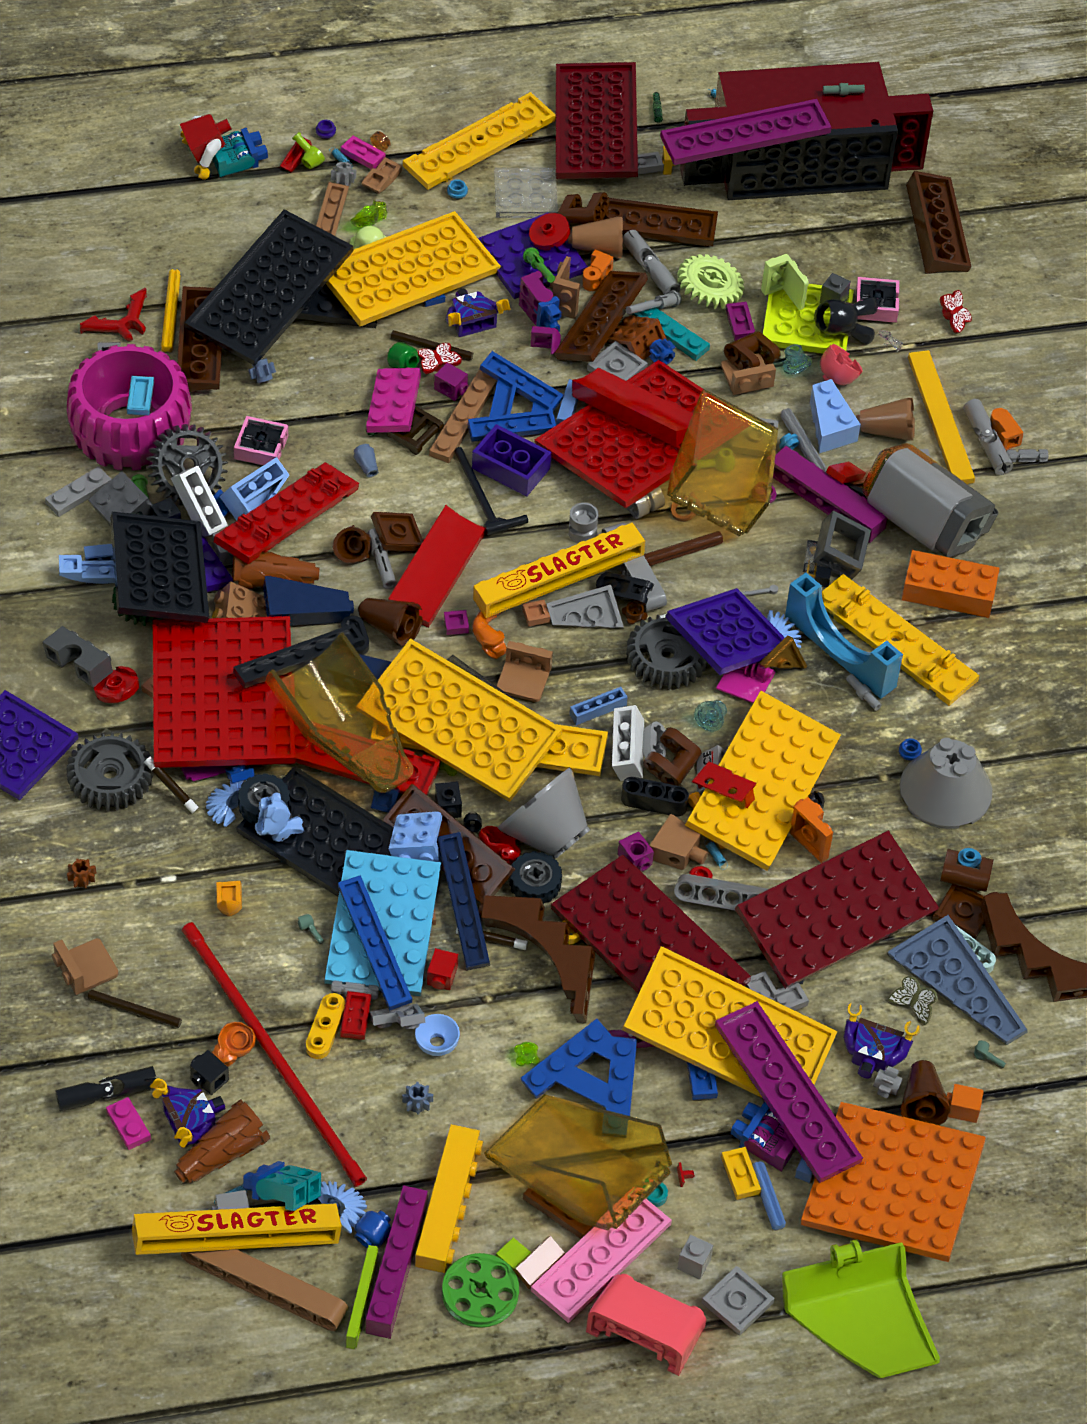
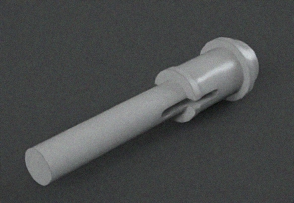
M672 290L668 294L656 296L654 300L627 306L626 313L630 315L656 307L658 309L668 306L676 307L681 303L682 298L679 292Z

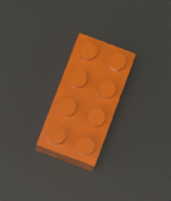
M912 550L902 600L989 618L1000 568Z

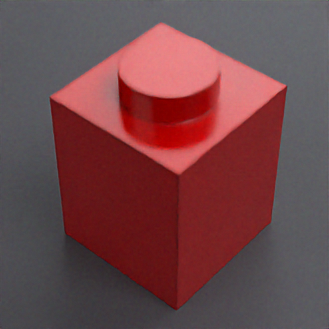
M435 948L427 971V985L435 989L451 990L458 968L459 954Z

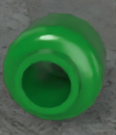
M398 342L389 349L387 362L392 368H416L419 363L418 352L414 347Z

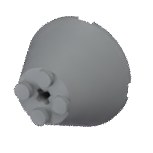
M943 738L939 743L913 759L904 769L900 780V795L907 804L909 812L920 821L943 829H957L960 825L970 822L973 824L981 819L991 804L992 784L975 754V749L964 742Z
M569 767L534 795L531 800L516 810L497 827L498 830L553 856L554 859L589 832L591 829L587 825L571 768Z

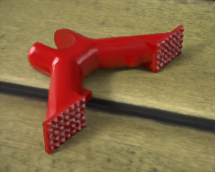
M146 287L130 295V304L126 305L128 310L127 316L119 320H109L106 318L98 319L94 315L80 323V333L85 331L119 333L127 341L133 340L129 329H136L143 335L146 327L139 320L147 297Z

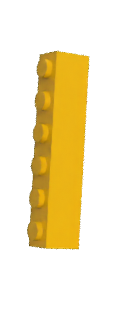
M450 1125L416 1251L415 1267L445 1273L447 1264L452 1265L455 1250L452 1249L453 1242L458 1243L461 1228L457 1227L459 1220H464L466 1205H463L464 1199L470 1198L472 1184L469 1183L470 1176L475 1177L478 1162H474L476 1155H481L483 1141L480 1140V1130Z

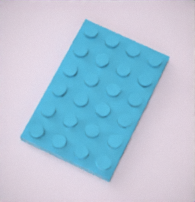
M346 850L341 881L361 875L411 995L421 996L441 862ZM339 891L325 984H332L336 980L342 981V984L353 982L365 984L367 987H369V984L379 987Z

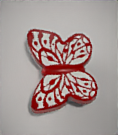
M956 290L952 294L941 296L939 300L943 307L942 313L944 318L950 320V326L954 333H960L964 329L965 323L972 321V316L962 306L963 296L961 291Z
M442 343L437 346L436 350L420 349L418 351V356L422 360V371L425 374L432 373L433 371L438 372L447 362L453 366H458L462 362L461 356L451 351L450 343Z

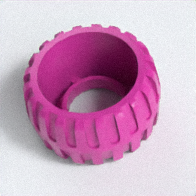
M127 344L124 347L113 345L105 351L98 350L92 354L91 359L85 358L79 364V369H76L71 376L67 394V417L76 445L83 450V453L89 459L96 458V462L101 466L107 467L110 464L113 465L115 470H123V467H132V471L141 470V466L152 465V461L146 458L154 455L149 449L157 448L153 441H161L158 437L159 434L166 435L165 430L170 428L173 431V426L179 425L180 429L183 424H187L188 429L190 427L192 401L186 376L175 360H170L169 356L162 351L155 352L153 347L145 345L144 347H136V344ZM132 376L154 377L150 407L151 414L132 419L109 416L113 411L127 407ZM177 438V445H183L185 438Z

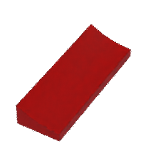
M599 367L582 378L572 380L573 397L674 447L679 446L702 425L701 417Z
M445 505L388 600L408 601L419 604L422 610H419V616L423 617L422 625L429 628L484 537L486 528L469 521Z

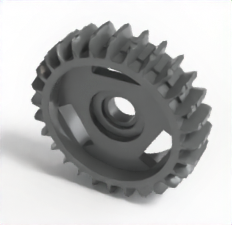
M187 424L181 425V429L179 425L173 426V431L170 428L166 429V435H158L161 441H153L157 448L149 449L154 455L146 458L152 461V465L146 466V468L153 470V473L148 475V477H155V481L151 485L160 486L156 491L157 493L165 491L164 499L171 496L174 503L178 500L179 505H184L175 486H171L166 480L162 466L165 465L171 477L186 470L183 462L187 458L193 460L194 467L199 466L203 476L208 467L212 468L207 484L213 495L215 494L214 489L219 490L222 488L218 482L226 480L221 477V474L228 472L222 469V465L228 464V461H222L221 457H224L227 453L219 452L223 445H215L218 438L210 439L211 431L203 434L204 427H199L196 431V425L194 424L189 429ZM177 438L196 439L197 446L177 445Z
M657 615L655 620L649 617L648 623L642 620L640 626L636 625L634 631H631L627 641L626 657H628V664L631 665V671H636V677L643 676V683L649 680L651 681V686L656 683L659 684L660 689L663 685H667L669 690L671 685H676L679 689L682 683L686 687L689 681L695 683L696 677L701 678L702 672L706 671L708 662L666 619V615L665 618ZM640 648L647 650L651 662L644 658ZM671 652L674 656L672 658H665L662 656V653ZM687 660H690V661H691L689 664H687V665H685V666H683V667H680V666H681L683 663H685Z
M102 732L100 738H97L95 735L92 736V741L85 738L84 745L78 744L77 750H72V757L68 758L66 768L67 781L71 791L74 792L75 798L80 797L81 803L88 801L90 808L94 804L97 805L98 810L102 806H105L107 811L113 806L118 811L119 805H124L127 808L128 802L136 804V797L143 799V792L147 793L149 786L152 785L154 773L144 763L150 757V753L146 751L145 745H140L138 739L132 742L131 735L125 739L122 732L118 737L114 736L113 732H111L110 736H105ZM125 756L133 759L139 767L133 769ZM94 758V760L86 769L83 768L89 760ZM108 771L117 773L114 778H106L104 776Z

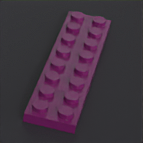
M813 99L661 130L660 137L673 164L678 165L831 133V125L818 100Z
M758 1001L715 1021V1027L819 1183L862 1162L863 1157Z

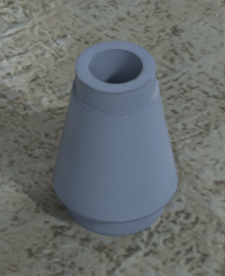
M362 444L354 449V459L368 478L376 476L379 471L374 449L369 444Z

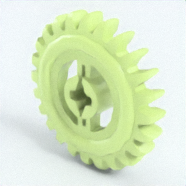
M698 254L697 256H690L689 259H685L680 264L677 273V281L681 283L680 289L686 288L685 295L693 292L691 300L698 296V304L702 300H706V308L710 302H713L714 309H716L720 302L721 308L724 309L726 304L737 303L744 291V281L741 278V274L736 272L737 269L735 267H730L731 263H725L722 258L717 259V256L713 255V257H710L708 254H705L703 257L701 254Z

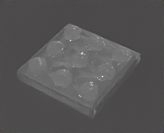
M494 168L496 218H534L545 213H558L555 168Z

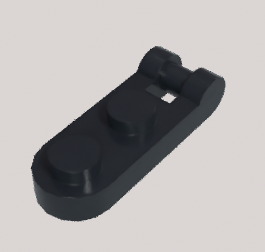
M611 572L601 574L596 581V588L611 585L615 598L636 602L644 606L648 602L647 596L649 591H652L654 584L648 580ZM637 588H641L639 594L636 593Z

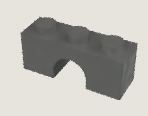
M63 626L42 641L48 659L61 667L75 660L74 666L77 677L92 687H95L113 672L111 657L106 651L99 650L90 641H85L76 632L70 631Z

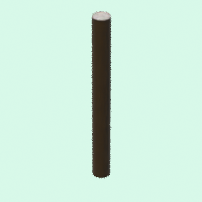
M395 330L391 333L392 339L431 350H436L437 346L441 344ZM451 346V351L458 353L461 358L473 359L474 352Z
M90 990L88 993V999L176 1028L181 1026V1018L95 990Z

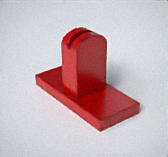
M681 1162L678 1163L680 1187H683L684 1179L694 1178L695 1175L693 1170L683 1171Z

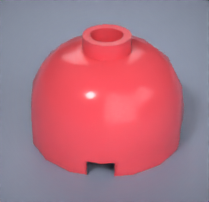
M835 344L830 345L825 350L820 360L824 380L832 379L837 385L851 384L859 377L863 370L856 360L852 362L848 357L850 354Z

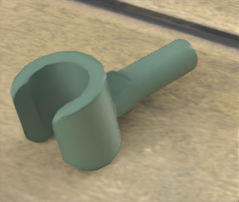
M309 914L299 916L298 925L300 930L309 928L310 933H312L318 943L322 944L324 939L316 930L312 916Z
M982 1040L978 1041L974 1050L975 1057L980 1060H991L1004 1068L1006 1063L988 1052L989 1043Z

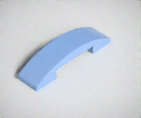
M59 555L60 576L86 583H115L113 561H82L81 555Z

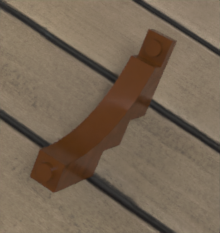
M992 892L984 895L980 908L991 950L995 957L1017 954L1023 979L1047 977L1053 1002L1087 998V963L1061 955L1040 942L1024 926L1015 913L1008 893L999 894L998 892Z
M484 895V902L479 906V916L482 918L485 926L511 931L538 946L550 958L558 970L563 991L567 999H572L570 1003L571 1014L574 1015L576 1022L586 1023L595 962V953L592 946L568 945L570 930L567 923L543 921L545 907L541 898Z

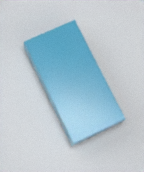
M131 377L127 414H150L154 377Z

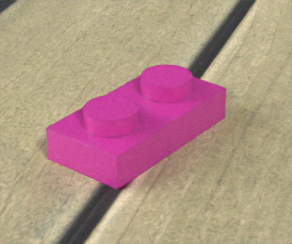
M354 135L341 146L342 154L369 169H375L386 157V153Z
M129 1097L106 1107L109 1118L128 1150L151 1140L148 1129Z

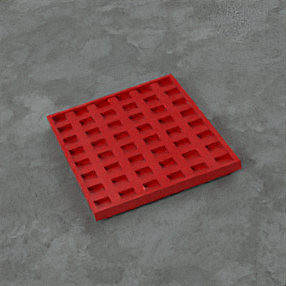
M290 616L209 618L208 623L174 619L153 620L154 767L296 764L292 671L245 689L233 673L234 666L291 646Z

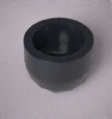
M817 791L811 792L808 797L814 803H818L823 809L825 803L823 794Z
M468 813L463 819V826L472 833L478 832L482 828V819L477 813Z

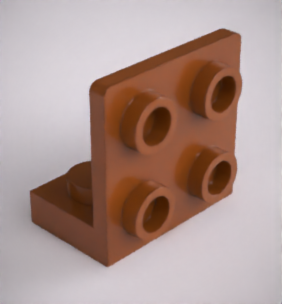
M630 315L625 317L623 322L615 328L607 342L614 343L616 341L619 344H625L629 351L644 360L652 354L650 352L651 344L657 339H666L659 319Z

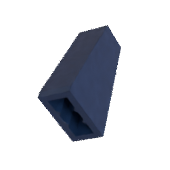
M265 576L263 592L267 617L290 616V625L341 623L345 617L354 613L353 600H349L348 591L272 576Z

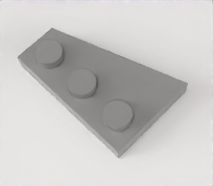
M611 585L546 603L552 626L624 628Z

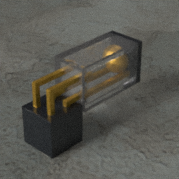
M808 540L803 572L814 573V575H809L815 577V580L822 587L827 588L829 586L831 568L823 567L813 562L818 541Z

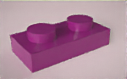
M747 302L726 304L725 310L734 340L755 332Z

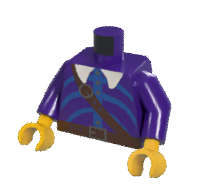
M462 288L456 292V297L452 299V306L448 308L445 321L449 327L456 326L459 337L497 327V313L503 314V311L511 310L509 300L501 299L494 302L484 297L481 292L477 291L469 294L466 289Z
M850 1003L847 1007L850 1017L846 1020L843 1038L847 1052L853 1055L852 1063L860 1066L858 1069L859 1076L869 1079L872 1077L873 1071L879 1072L880 1069L886 1071L888 1066L894 1067L905 1060L913 1044V1036H917L920 1033V1026H917L914 1033H910L908 1028L911 1025V1021L907 1022L904 1027L906 1032L904 1037V1032L863 1018H859L858 1022L856 1019L862 1012V1006H859L857 1014H853L850 1011Z
M160 1078L155 1079L150 1085L151 1088H155L152 1093L154 1098H159L161 1095L164 1097L162 1098L163 1112L175 1134L174 1139L178 1140L181 1148L189 1144H197L198 1140L216 1125L215 1114L226 1109L221 1096L207 1100L201 1089L193 1090L168 1086Z

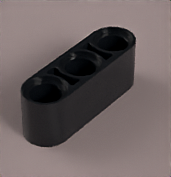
M628 777L622 783L621 801L625 806L665 815L672 814L676 817L683 816L687 811L689 793L681 786L638 777Z

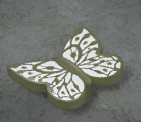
M907 976L902 980V987L896 989L889 996L888 1001L898 1005H910V1007L914 1008L919 1020L926 1025L931 1018V1005L937 1001L938 996L935 990L920 985L914 976Z

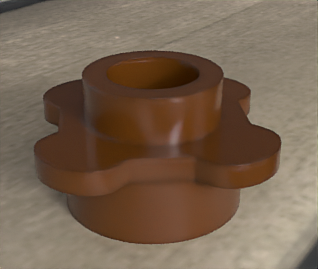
M631 602L622 608V614L626 616L628 624L633 625L640 620L645 621L648 617L647 613L644 612L643 605L636 602Z

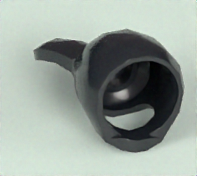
M866 298L854 304L842 300L828 299L822 302L815 310L814 321L818 329L824 334L832 336L851 335L864 344H870L875 337L874 329L857 324L858 316L875 314L878 309V303L875 298ZM830 307V321L827 327L824 323L823 315L826 309Z

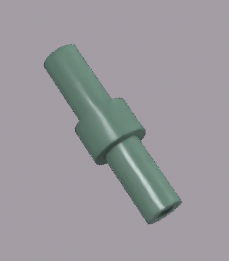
M839 83V85L823 86V94L848 96L849 93L865 92L864 85Z

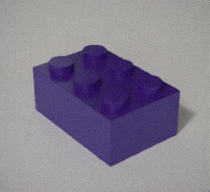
M497 424L472 451V469L526 497L547 474L551 466L550 451Z

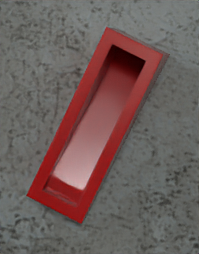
M304 138L310 145H312L310 140ZM295 142L280 165V168L288 172H292L302 162L305 153L297 142Z

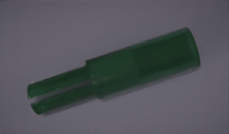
M658 92L653 93V114L656 123L663 121L662 103Z

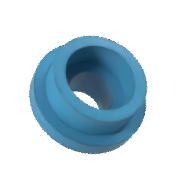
M459 179L451 181L447 187L448 195L456 199L465 197L468 192L465 182Z
M788 433L780 439L779 448L782 449L785 446L792 450L796 448L800 443L797 434L791 435Z
M965 848L959 852L957 860L960 865L977 868L981 863V855L975 849Z

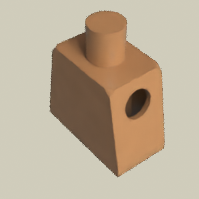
M672 814L669 815L649 845L654 851L653 861L681 870L687 867L690 860L703 864L708 856V852L699 848L701 835L685 826V822Z

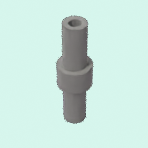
M853 674L846 678V681L856 690V695L861 700H865L875 711L881 708L882 704L871 694L872 690L866 684H862Z

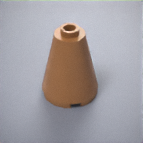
M613 217L574 226L572 231H570L568 244H572V248L592 253L596 249L614 258H622L623 219L622 217Z
M904 398L861 410L860 415H856L857 420L861 424V432L908 441L914 440L915 417H913V398Z

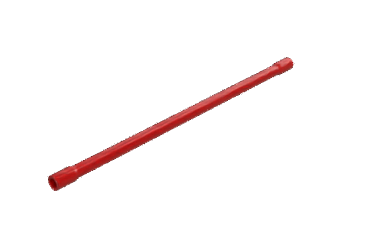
M193 922L184 925L182 928L183 934L192 947L196 949L246 1025L253 1029L257 1041L343 1166V1170L355 1187L364 1184L367 1180L366 1175L337 1137L206 944Z

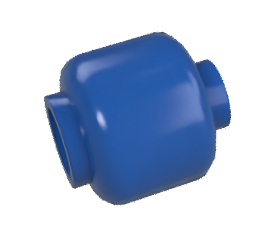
M381 1210L378 1213L367 1211L355 1225V1238L366 1248H368V1245L379 1248L389 1237L391 1231L390 1217Z

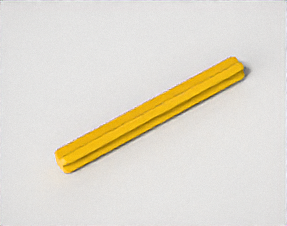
M171 269L169 271L161 350L163 352H171L173 350L181 276L178 269Z

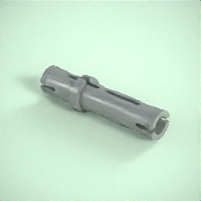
M375 528L370 529L367 534L371 537V555L375 557L383 587L385 589H392L397 585V581L395 580L387 555L388 550H383Z

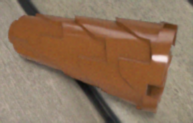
M267 551L266 553L261 552L260 556L250 564L234 556L232 578L233 581H238V585L247 589L263 588L265 576L314 584V580H319L320 568L315 567V563L281 556Z
M242 1099L231 1106L232 1108L215 1122L216 1125L198 1140L199 1142L178 1160L176 1164L177 1169L174 1172L182 1183L186 1181L189 1184L193 1181L197 1182L215 1169L222 1168L237 1157L241 1158L270 1140L268 1131L266 1130L262 1133L260 1130L263 1123L245 1102L243 1103Z

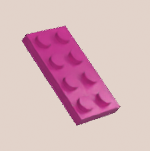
M420 368L378 369L366 424L367 433L410 432L421 378Z

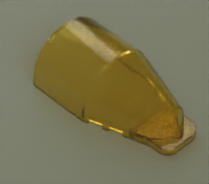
M343 632L338 635L322 654L293 674L280 679L274 669L269 671L265 682L304 737L358 777L369 782L376 791L380 793L389 792L412 776L413 765L405 755L397 729L393 726L390 717L391 711L389 707L387 708L384 699L383 687Z

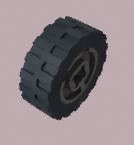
M264 773L247 778V781L241 784V788L238 791L240 814L248 823L256 824L260 813V799L270 797L274 793H280L281 800L285 802L289 810L290 790H288V785L281 778Z
M532 851V853L527 852L516 858V861L512 863L515 871L509 879L511 892L515 894V897L541 898L543 904L549 903L553 898L557 897L561 889L562 869L559 866V862L553 859V856L547 855L544 852Z

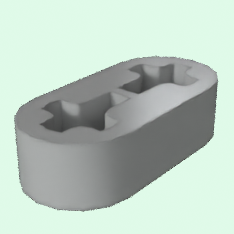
M657 721L646 726L643 731L642 750L645 758L652 751L664 757L666 754V747L660 741L665 728Z

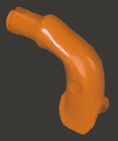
M480 611L473 621L472 631L477 641L482 645L484 652L489 657L498 659L506 653V645L503 641L505 636L502 631H496L489 625V622L497 618L498 614L485 618Z

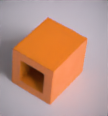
M954 1084L952 1093L947 1092L951 1109L948 1117L977 1123L984 1090Z

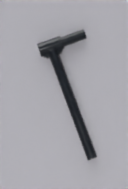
M462 447L455 448L454 452L487 518L484 524L486 528L485 534L489 536L507 531L512 527L527 524L529 522L527 515L508 520L496 518Z

